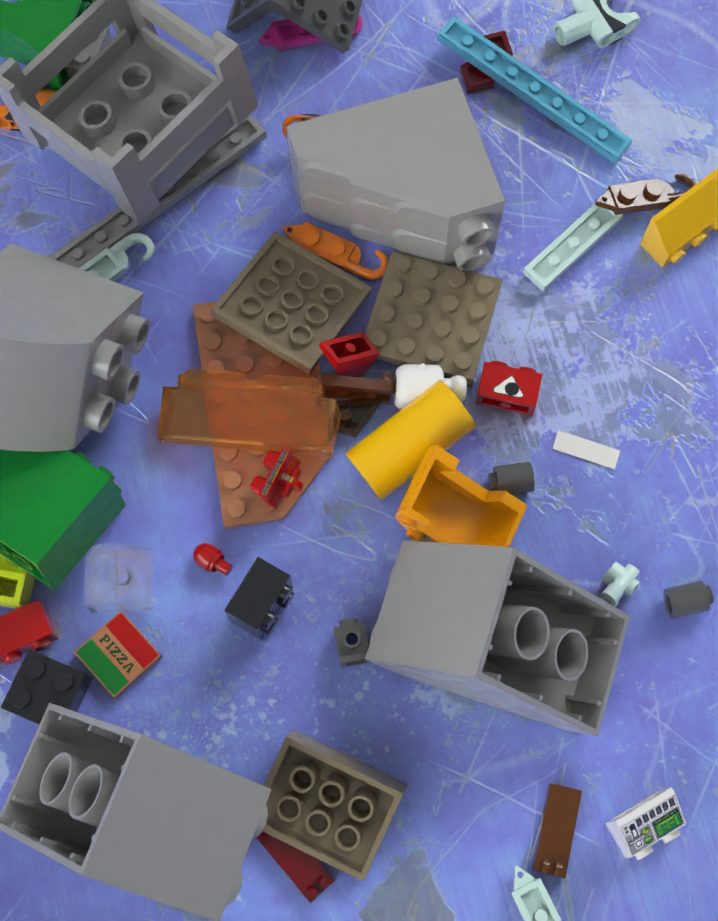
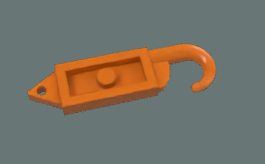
M304 222L303 225L282 227L288 239L343 271L345 270L366 280H376L385 274L388 258L380 250H376L375 254L380 258L381 265L378 269L371 270L360 265L361 251L356 243L308 222Z

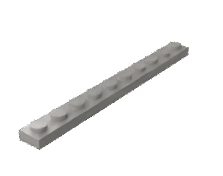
M251 115L240 125L235 123L158 200L160 205L141 224L118 207L49 258L80 268L107 247L111 248L127 235L138 232L266 138V131Z

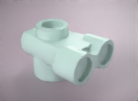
M615 562L602 579V582L608 586L601 593V599L616 607L624 594L630 597L640 584L636 580L640 571L631 564L623 567L618 562Z

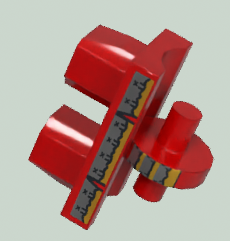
M282 447L280 452L271 450L267 452L263 459V465L266 469L270 470L267 478L257 475L249 486L257 496L274 509H277L283 497H289L292 490L301 492L304 484L298 480L302 472L298 469L301 462L291 454V450Z

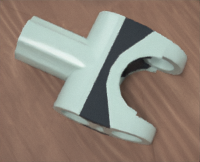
M572 0L571 5L576 14L554 23L553 30L560 45L566 46L591 35L599 48H604L632 33L640 24L641 18L636 12L617 13L612 11L608 7L609 2L612 0Z

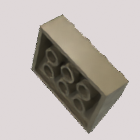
M293 729L286 736L264 784L265 787L272 790L266 802L268 817L263 832L364 882L408 784Z

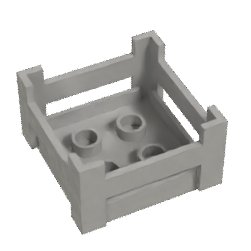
M96 0L22 70L17 61L11 57L0 66V96L23 136L41 150L46 146L50 147L111 193L120 210L139 224L160 205L158 200L235 123L240 125L258 107L239 44L218 30L210 38L155 0ZM112 23L117 35L43 106H40L35 95ZM154 24L212 63L217 76L157 35Z

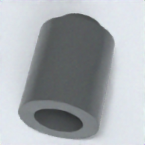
M530 462L494 466L493 473L488 474L491 491H507L510 494L532 492L535 489L534 474Z
M702 581L666 588L663 591L664 603L671 619L709 611L710 604L714 602L710 586H705Z

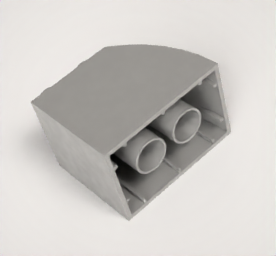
M10 244L0 251L1 450L36 452L73 450L91 430L102 433L107 428L117 402L128 405L137 392L141 376L140 371L130 368L133 353L138 354L141 351L150 329V321L140 317L144 292L14 244Z
M49 703L1 810L0 830L82 876L213 921H220L225 907L235 900L242 885V872L240 869L251 841L260 835L266 825L268 817L266 802L272 789L143 734Z

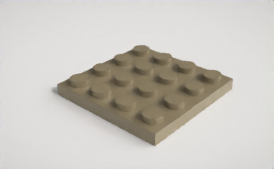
M275 231L213 306L211 316L310 375L324 357L322 350L318 346L320 342L339 337L371 294L372 287Z
M392 251L365 332L366 336L380 353L376 359L400 366L422 363L425 365H439L443 370L445 378L460 375L466 378L468 384L473 385L503 279L472 271L462 272L457 267Z

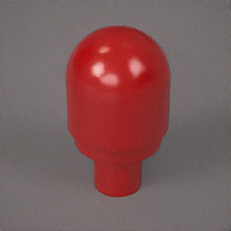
M199 544L193 551L195 563L208 572L214 573L218 570L227 576L233 569V565L224 560L225 555L222 551L211 544Z

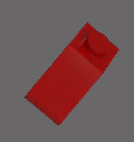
M364 332L321 341L318 345L336 373L343 376L363 377L380 354Z

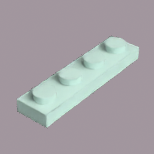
M594 204L524 268L523 274L544 292L622 220L624 214L615 215L614 211Z

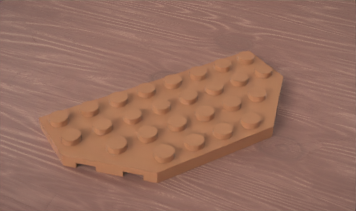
M218 301L193 305L224 529L285 520L298 499L304 495L316 479L317 474L334 455L325 397L311 396V384L316 374L321 373L320 364L318 363L309 375L211 316V309ZM282 447L291 450V454L301 462L298 469L302 472L298 480L304 484L301 492L292 490L289 497H283L277 509H274L257 496L249 486L257 475L267 478L270 470L266 469L263 465V459L269 450L280 452Z

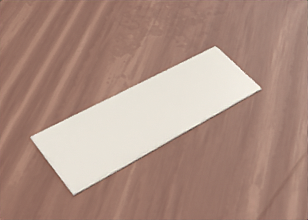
M559 430L552 448L615 469L620 450Z

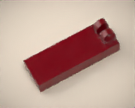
M263 831L256 837L310 903L335 881L317 858Z

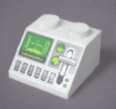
M671 787L657 791L609 820L605 825L625 858L635 856L637 860H640L654 851L651 846L662 839L665 844L681 835L679 828L686 825L677 796Z

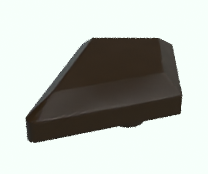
M379 399L336 401L329 422L330 431L356 438L380 406L381 401Z

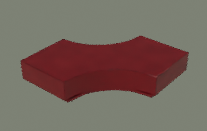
M505 31L484 35L485 38L511 56L513 55ZM469 62L460 66V74L467 94L494 88V80Z

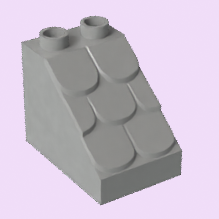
M458 77L286 126L292 184L303 213L310 214L319 221L348 229L353 237L398 249L402 254L449 266L457 264L458 270L462 272L478 269L491 260L490 254L495 252L505 199Z
M403 540L395 566L390 573L389 585L377 623L371 632V642L365 659L402 677L569 732L598 737L630 616L514 547Z

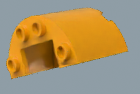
M438 445L429 446L395 514L396 520L407 530L405 535L414 541L509 547L528 505L507 491H488L456 470L459 459Z

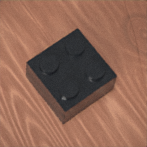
M257 557L224 610L230 622L261 640L265 633L270 635L278 623L279 619L276 618L279 610L281 607L286 609L294 597L295 593L292 592L293 585L290 575Z
M29 649L0 708L39 725L49 703L77 712L93 678L82 671Z

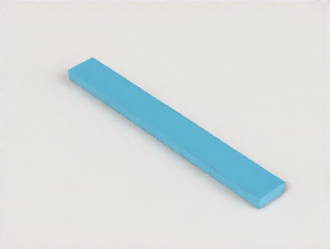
M455 16L449 20L437 35V41L614 164L618 162L631 145L633 140Z

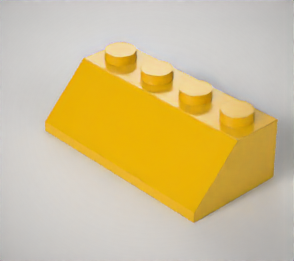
M718 168L651 218L640 244L662 268L670 262L673 264L678 263L687 254L686 250L692 245L697 248L708 238L707 234L713 229L716 232L718 231Z

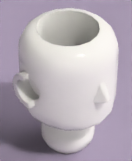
M424 363L401 365L396 369L394 381H396V392L393 394L395 406L400 410L439 380L443 381L457 398L463 402L466 399L467 393L466 378L460 375L444 378L443 370L439 365H425Z

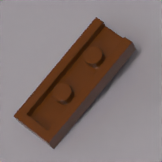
M390 372L384 373L381 379L317 373L311 384V396L348 400L379 399L381 403L386 404L390 401V395L396 392V381H394V376Z
M552 783L549 784L532 871L566 878L582 794L581 790Z

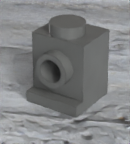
M357 618L339 621L340 626L334 627L341 668L369 663L370 661L365 659L369 648L365 622L358 623ZM349 635H355L358 638V642L354 645H349L346 642V638Z

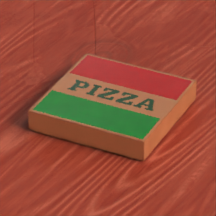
M122 611L117 613L74 651L76 656L114 699L119 697L162 658L161 654Z

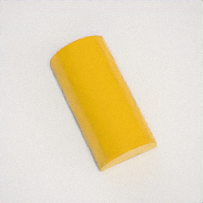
M439 380L352 447L345 455L382 501L414 476L429 446L438 445L446 451L477 426L457 396L443 381Z

